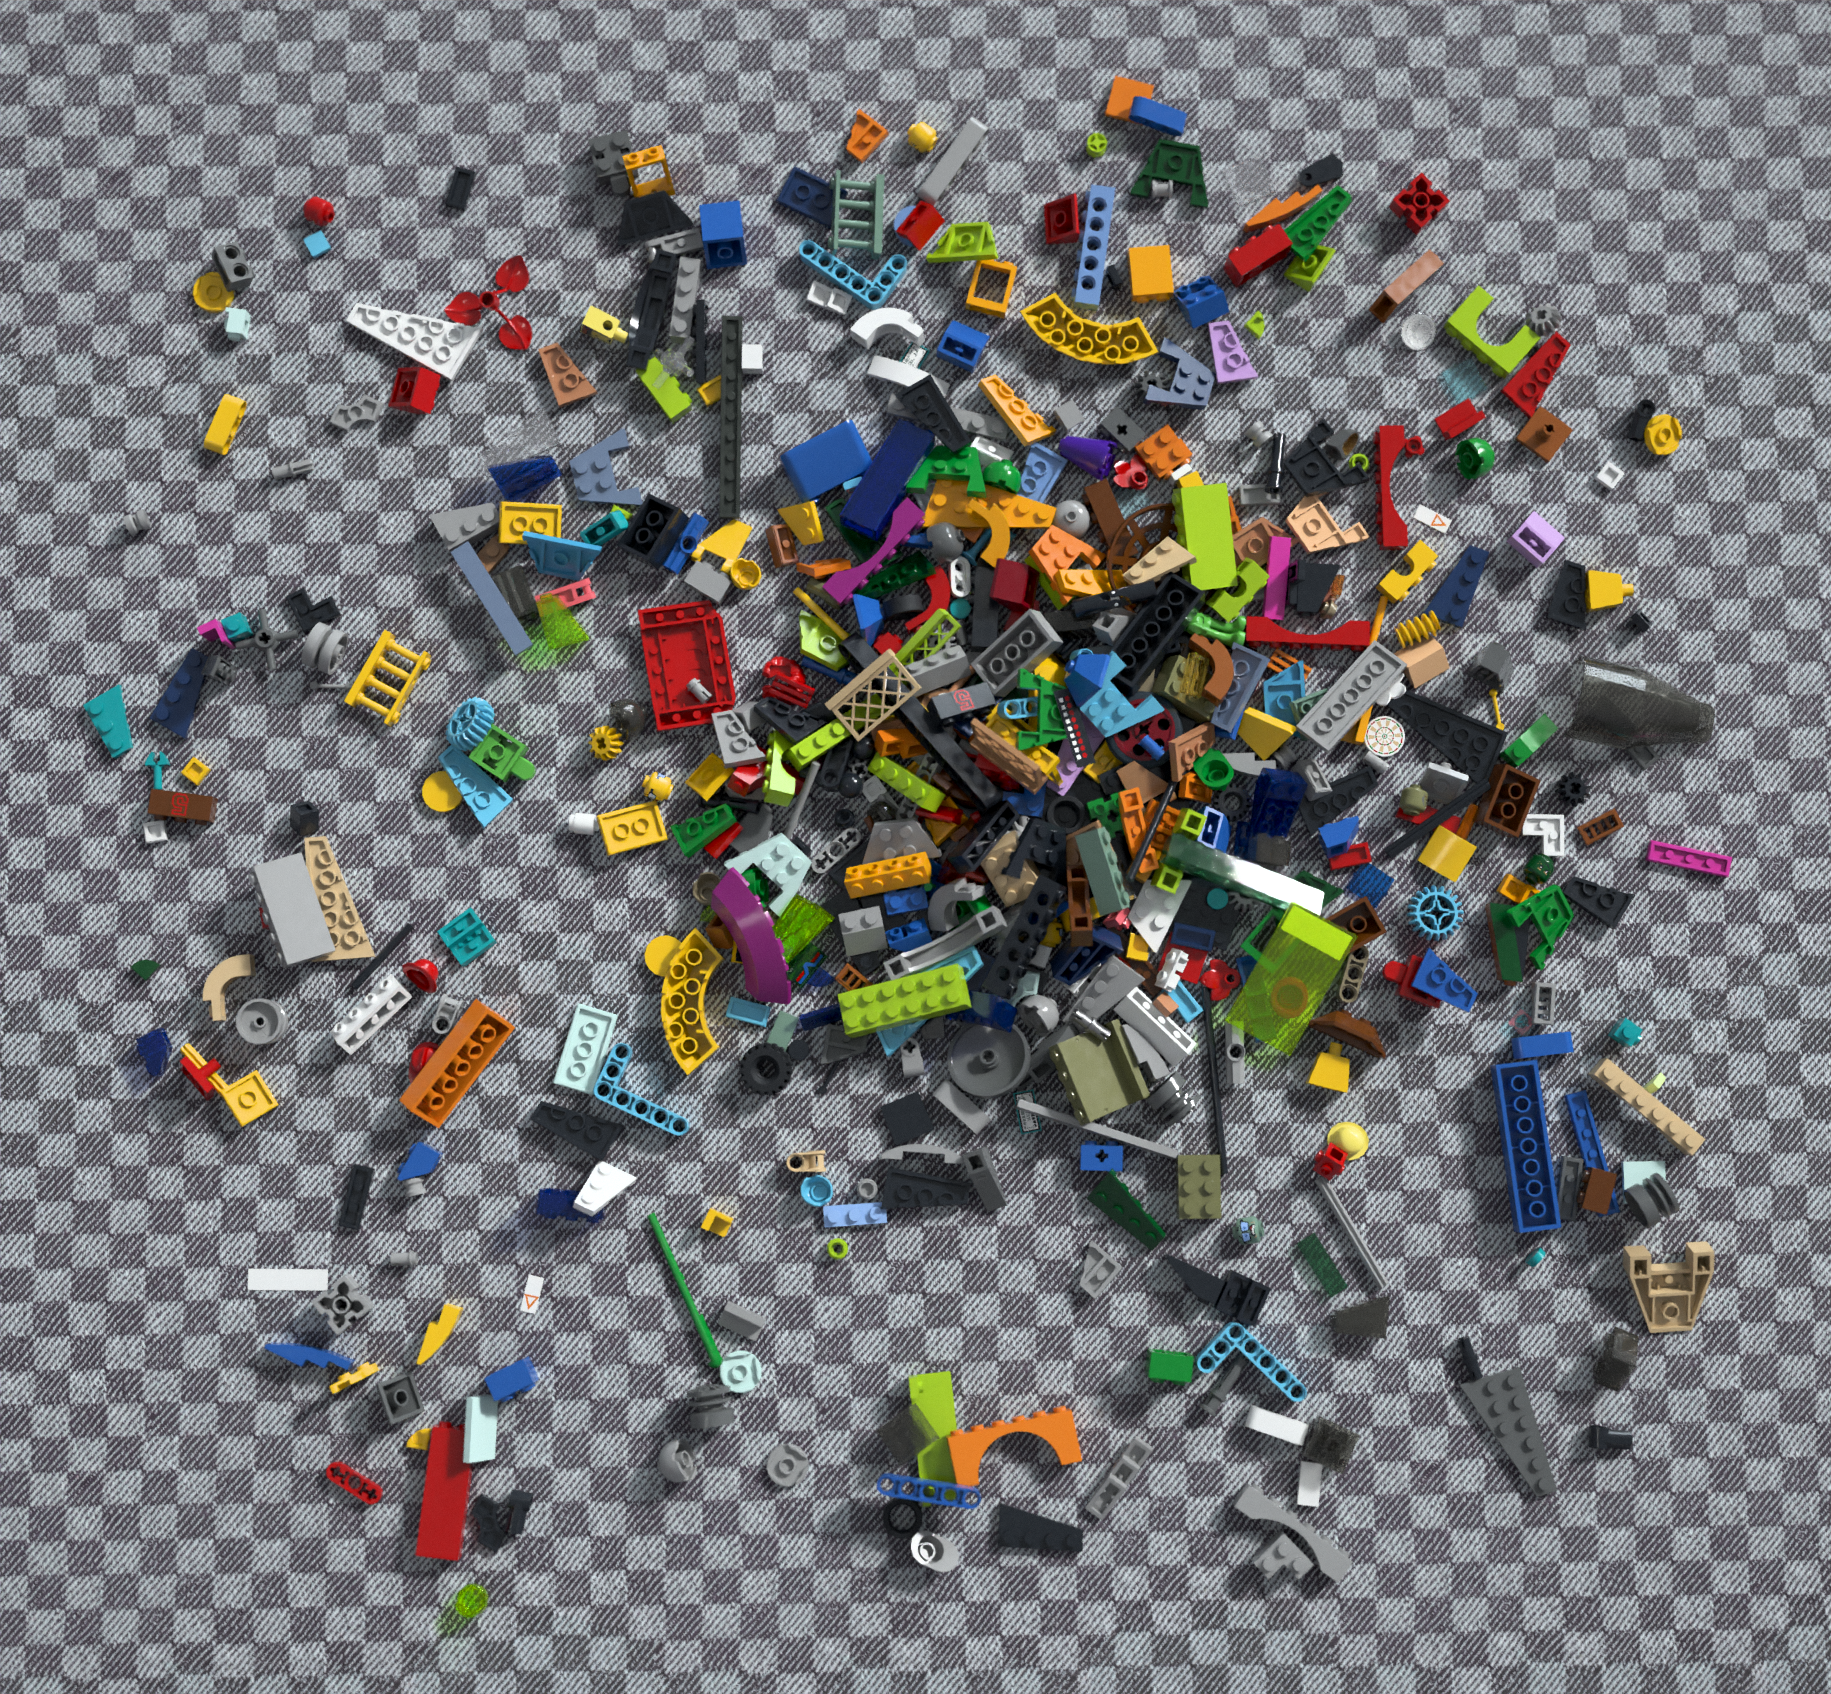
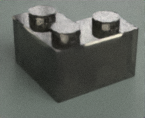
M1614 1327L1611 1333L1606 1334L1603 1341L1605 1350L1602 1359L1596 1361L1593 1367V1373H1595L1594 1383L1617 1392L1620 1390L1637 1366L1638 1335L1618 1327Z

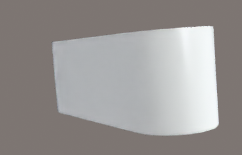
M1251 1405L1245 1422V1426L1302 1446L1309 1427L1306 1423Z

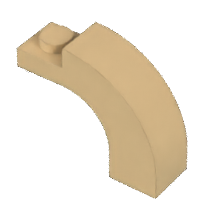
M245 954L230 957L218 964L209 974L203 989V1001L211 1002V1005H209V1015L213 1017V1021H226L225 992L228 986L238 978L256 976L254 955Z

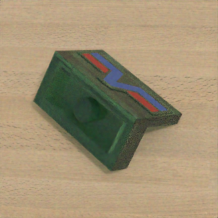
M802 937L785 958L786 964L789 967V970L786 971V976L802 989L828 956L805 937Z

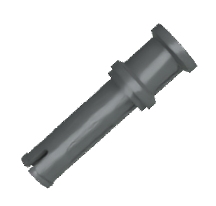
M1237 1355L1221 1381L1215 1388L1210 1389V1395L1199 1406L1215 1417V1412L1221 1403L1226 1401L1228 1391L1248 1363Z

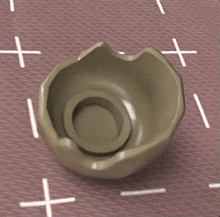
M712 872L701 873L698 880L693 883V896L698 903L705 906L711 905L712 892L721 881L717 874Z

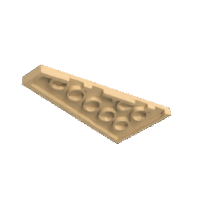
M327 837L304 838L306 867L335 947V951L331 955L312 960V962L376 957Z

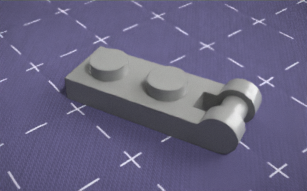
M699 228L649 240L644 243L646 250L649 252L648 259L650 264L654 261L656 248L662 246L663 251L676 253L677 256L704 249Z

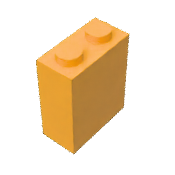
M1169 245L1129 248L1127 259L1131 300L1137 301V303H1147L1149 300L1157 299L1158 302H1164L1172 298L1174 289Z

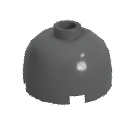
M949 522L937 523L927 529L928 542L932 541L934 546L931 548V551L941 564L952 562L962 554L965 535L961 529H958Z

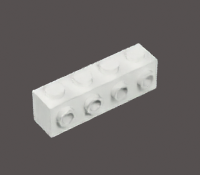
M390 974L371 993L366 995L364 1000L353 1008L341 1022L337 1023L330 1033L338 1045L352 1055L412 996L405 986Z
M1137 987L1129 992L1113 1009L1133 1029L1140 1033L1173 1067L1188 1055L1196 1045L1169 1017L1166 1018Z

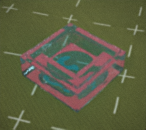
M1523 1007L1507 1022L1522 1037L1535 1025L1532 1024V1016Z

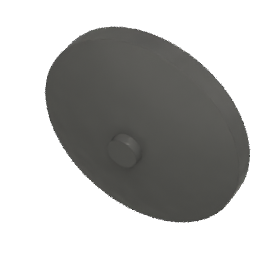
M982 1017L963 1026L952 1039L947 1054L948 1069L955 1083L965 1093L983 1099L1001 1097L1014 1090L1025 1078L1031 1060L1030 1047L1022 1031L1012 1022L999 1017Z

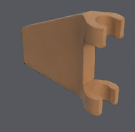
M1135 761L1116 771L1125 790L1139 787L1143 804L1161 793L1164 794L1168 785L1167 782ZM1173 792L1169 802L1177 799L1175 792ZM1145 807L1141 808L1143 815L1146 811Z

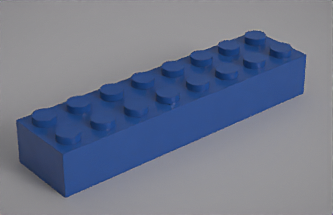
M1537 1060L1490 1065L1514 1232L1524 1233L1561 1228Z

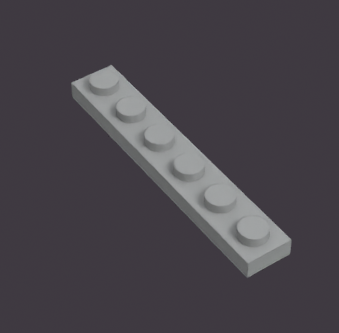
M891 393L887 415L920 422L896 398L895 394ZM950 407L966 433L1005 442L1009 426L1004 419Z

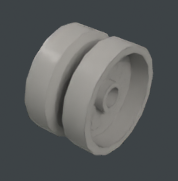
M321 622L317 623L305 642L301 657L302 663L312 668L318 665L320 671L329 675L333 674L345 654L349 639L348 634L338 629L332 632L330 626Z
M262 998L252 999L245 1003L238 1011L236 1018L237 1030L241 1037L247 1042L258 1045H269L279 1041L286 1033L289 1024L288 1015L284 1007L275 1001Z

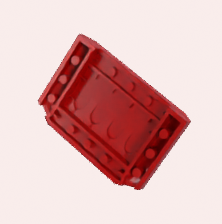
M709 600L637 611L657 732L713 724L712 713L733 709L736 696L723 619L713 608ZM693 678L700 680V684L712 694V697L705 704H702L692 692L687 691L686 685Z

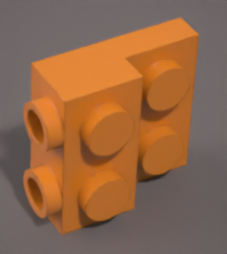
M1168 424L1134 449L1158 482L1163 478L1164 480L1169 479L1175 469L1189 464L1193 455L1183 440L1176 436Z

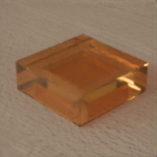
M1336 575L1332 583L1331 598L1338 599L1341 596L1345 575Z

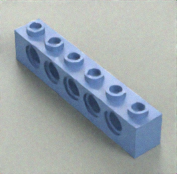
M1091 184L1090 191H1086L1084 203L1088 204L1087 211L1083 210L1082 223H1085V229L1080 230L1079 242H1083L1082 250L1078 249L1076 258L1080 265L1079 269H1075L1073 281H1077L1076 289L1072 288L1071 294L1074 308L1098 311L1115 194L1114 187ZM1098 205L1101 206L1103 210L1097 212L1093 209V207ZM1097 225L1100 227V230L1093 231L1090 226ZM1094 244L1098 249L1091 251L1087 246ZM1092 264L1095 269L1087 270L1085 265ZM1089 283L1092 289L1085 290L1082 284Z

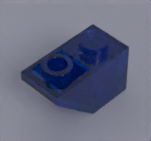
M158 1028L136 1039L138 1043L136 1045L137 1050L141 1056H144L147 1062L145 1067L148 1073L154 1077L164 1075L173 1049L165 1029Z

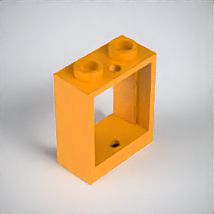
M662 145L622 156L634 198L660 190H665L669 196L676 195ZM661 162L665 177L636 185L632 170Z
M977 260L965 309L1005 319L1017 267L1007 261L1000 263L994 260ZM981 267L1010 274L1003 304L973 297Z

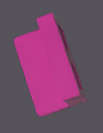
M217 619L197 627L199 634L208 641L212 642L220 638L221 642L230 649L236 648L234 642L228 639L222 623Z

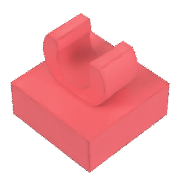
M1129 908L1109 913L1102 923L1107 929L1115 927L1118 931H1121L1123 927L1128 929L1131 925V921L1127 918L1130 912Z

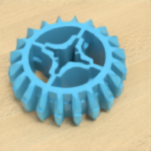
M477 697L469 698L466 702H462V705L457 707L456 712L449 719L450 722L446 726V739L453 747L463 751L472 750L474 746L477 747L479 742H483V738L488 735V731L492 729L491 724L494 723L493 718L495 717L494 709L487 701Z
M1433 885L1430 890L1424 887L1423 893L1417 891L1416 895L1418 898L1411 897L1410 900L1415 905L1409 904L1407 906L1408 909L1413 910V912L1407 913V917L1413 916V920H1410L1408 923L1409 925L1416 924L1412 929L1413 932L1421 930L1418 935L1419 937H1423L1427 933L1426 940L1428 941L1431 940L1432 936L1434 941H1439L1440 936L1443 940H1446L1447 934L1450 936L1454 935L1452 928L1455 930L1460 928L1455 922L1463 921L1458 915L1463 914L1464 911L1457 910V907L1461 906L1462 903L1458 902L1455 904L1454 900L1458 896L1450 897L1452 892L1450 889L1444 893V887L1440 886L1437 892L1436 886ZM1431 897L1429 908L1420 911L1422 902L1426 898ZM1437 897L1444 900L1449 909L1442 908ZM1433 908H1435V911H1436V912L1443 913V914H1440L1439 916H1436L1437 919H1435V915L1426 914V913H1429V912L1433 911V910H1434ZM1450 916L1447 926L1439 930L1441 919ZM1421 918H1427L1433 929L1425 926Z

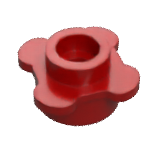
M1414 436L1409 440L1404 439L1405 456L1407 458L1424 453L1425 449L1422 447L1419 436Z

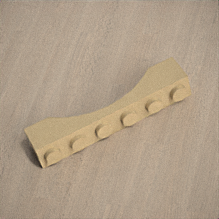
M1608 1058L1600 1059L1588 1074L1603 1088L1623 1100L1647 1119L1683 1154L1693 1155L1705 1141V1138Z

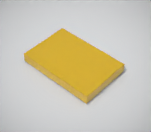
M500 502L498 543L527 544L522 539L524 531L561 538L562 505Z
M655 800L596 816L607 856L668 840Z

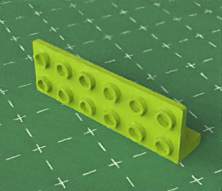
M943 1371L909 1375L920 1478L956 1484L946 1439L947 1435H951L950 1431L957 1429L951 1372ZM926 1486L923 1489V1493L926 1496H932L935 1493V1489L932 1486ZM948 1489L944 1492V1496L946 1499L951 1500L955 1498L956 1492ZM922 1502L923 1507L931 1506L929 1502Z

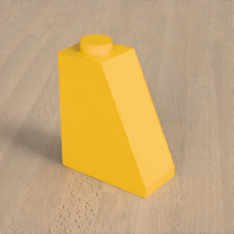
M1249 707L1243 712L1237 733L1265 761L1297 730L1291 724Z

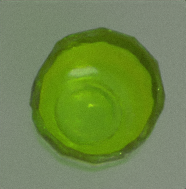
M477 1583L467 1584L457 1592V1600L454 1604L455 1609L464 1618H474L482 1614L486 1609L488 1593L483 1586Z

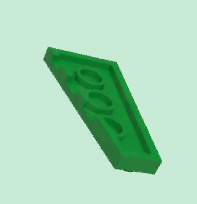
M1337 185L1288 226L1284 231L1293 243L1290 251L1306 262L1352 202L1351 195Z

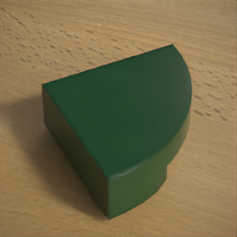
M141 960L134 963L131 968L145 981H148L161 964L152 960Z

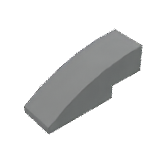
M1223 753L1232 766L1234 773L1259 779H1274L1276 777L1275 760L1255 761V753Z
M1127 1024L1122 1025L1121 1027L1137 1065H1142L1149 1083L1169 1075L1168 1068L1155 1048L1135 1029Z

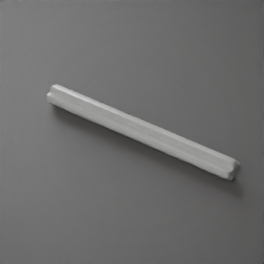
M1323 1176L1315 1180L1318 1188L1378 1288L1386 1286L1388 1284L1386 1277L1329 1181Z

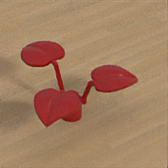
M518 255L503 263L496 273V283L501 287H505L504 289L494 290L493 292L485 291L480 295V298L472 292L460 293L444 308V312L456 323L473 326L481 320L479 310H482L483 307L490 311L495 310L507 322L499 330V338L502 344L510 349L526 350L532 341V328L529 321L521 315H515L509 320L499 310L500 300L497 297L498 294L505 293L508 289L512 292H520L528 285L529 271L523 257Z

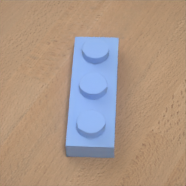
M882 1202L823 1206L824 1227L887 1223L886 1209H881Z

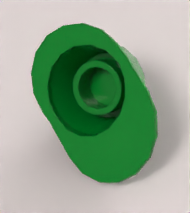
M1210 748L1202 757L1198 756L1193 762L1195 772L1209 789L1226 791V787L1234 776V770L1219 750Z

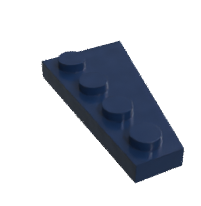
M1470 545L1423 614L1429 617V611L1432 610L1438 621L1461 629L1489 552Z

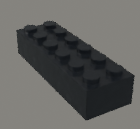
M1172 572L1167 575L1157 588L1158 598L1147 601L1107 653L1109 655L1113 650L1126 665L1110 681L1114 686L1134 697L1205 604V592Z

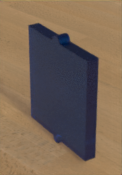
M1370 863L1361 864L1358 870L1353 872V877L1346 889L1360 898L1366 896L1371 905L1377 908L1383 897L1388 895L1387 891L1395 879Z

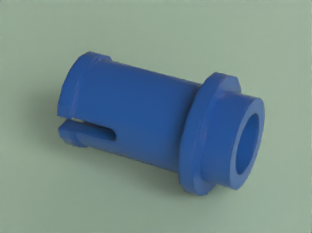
M1148 734L1139 742V745L1152 756V760L1158 761L1165 753L1164 747H1160Z

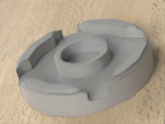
M794 1444L777 1446L770 1453L767 1460L769 1477L776 1484L783 1487L799 1484L805 1478L808 1471L806 1453Z

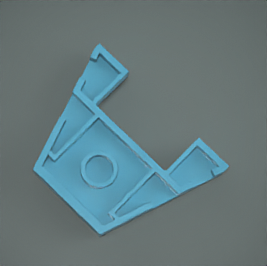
M1113 650L1109 654L1111 657L1102 688L1082 707H1079L1105 738L1165 710L1152 695L1134 708L1112 684L1110 680L1126 666Z

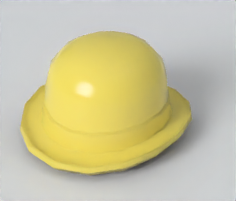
M1341 1122L1330 1129L1327 1135V1144L1329 1145L1331 1142L1348 1153L1346 1160H1355L1365 1154L1369 1139L1361 1126L1352 1122Z

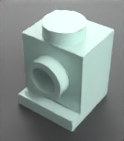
M226 307L225 311L229 316L225 319L224 328L228 333V339L234 341L247 339L251 315L243 309Z

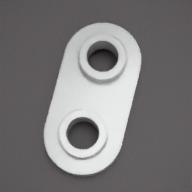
M962 556L949 562L948 565L950 593L955 598H963L968 595L971 589L970 564ZM955 565L960 567V571L956 570ZM956 585L961 587V591H957Z

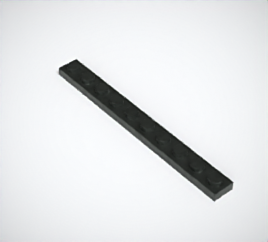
M722 315L720 519H740L743 316Z

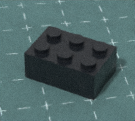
M648 493L617 546L628 556L659 570L690 518L680 508Z

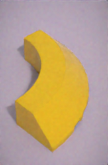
M1056 292L1020 311L1026 323L1044 342L1057 351L1080 361L1105 365L1124 364L1142 360L1158 353L1139 317L1122 323H1114L1113 325H1103L1085 318L1082 319L1075 315L1060 300Z
M696 927L683 940L670 961L662 986L661 1017L666 1040L672 1054L687 1075L703 1064L720 1048L707 1025L705 995L711 977L725 959Z

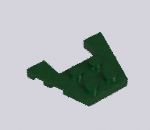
M1159 139L1135 185L1132 187L1130 196L1148 199L1151 179L1167 182L1172 180L1173 183L1193 186L1189 206L1207 210L1208 199L1203 176L1200 146Z

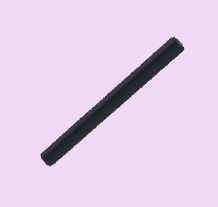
M1482 779L1384 849L1389 858L1395 857L1491 789L1490 783L1486 779Z

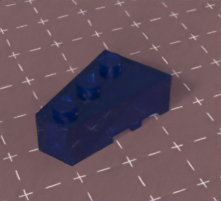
M968 990L972 1008L945 1015V1018L952 1021L959 1019L966 1023L978 1024L1010 1033L1018 1009L999 995Z
M544 1187L539 1189L536 1214L544 1215V1218L550 1219L564 1216L565 1220L570 1221L586 1218V1222L599 1223V1220H603L605 1217L606 1206L593 1216H590L573 1208L574 1202L581 1191Z

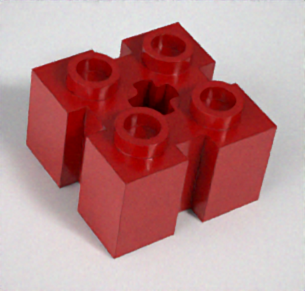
M1422 172L1409 184L1406 190L1403 189L1392 200L1388 207L1399 219L1404 216L1408 220L1405 225L1416 236L1428 226L1432 218L1435 219L1444 211L1450 202L1439 189L1436 192L1431 189L1433 183Z

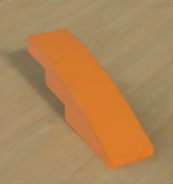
M1316 185L1303 197L1296 191L1282 204L1275 198L1246 222L1243 230L1250 232L1283 221L1317 200L1323 190Z

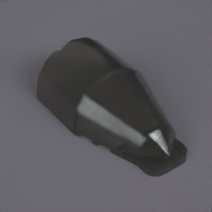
M1579 656L1576 659L1575 663L1583 664L1582 688L1574 718L1564 733V737L1620 749L1685 742L1704 744L1711 738L1715 711L1711 705L1699 702L1643 668L1586 656Z

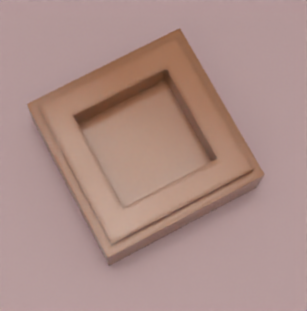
M1163 992L1152 1002L1166 1018L1179 1007L1166 992Z

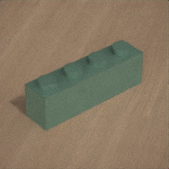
M1105 827L1076 835V842L1099 915L1103 916L1130 907L1129 895L1124 890L1123 876L1118 871L1117 857L1115 852L1112 851L1110 845L1111 838L1108 831H1106Z

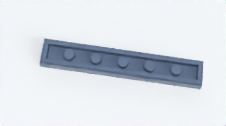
M467 541L451 551V554L515 656L534 646L471 544Z

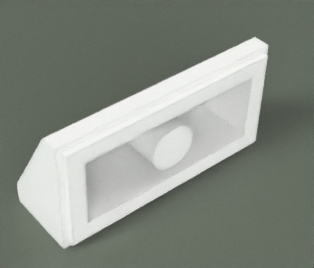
M980 435L976 436L971 447H977L980 464L985 466L995 461L1001 462V459L1010 461L1014 451Z

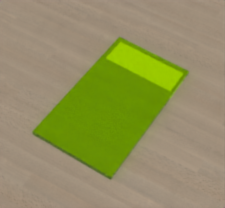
M1291 901L1226 1016L1225 1021L1277 1048L1286 1055H1291L1358 936L1303 907L1296 901Z

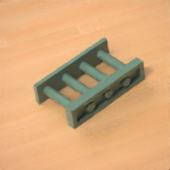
M836 170L834 176L830 178V189H833L832 228L831 236L828 237V248H831L833 256H835L838 247L865 249L871 252L870 259L878 260L882 254L884 175L876 174L874 180L870 182L840 180L841 170ZM840 188L867 190L873 193L872 200L870 202L840 199ZM839 208L869 210V213H872V220L866 222L839 219ZM839 227L868 230V232H871V240L838 239Z

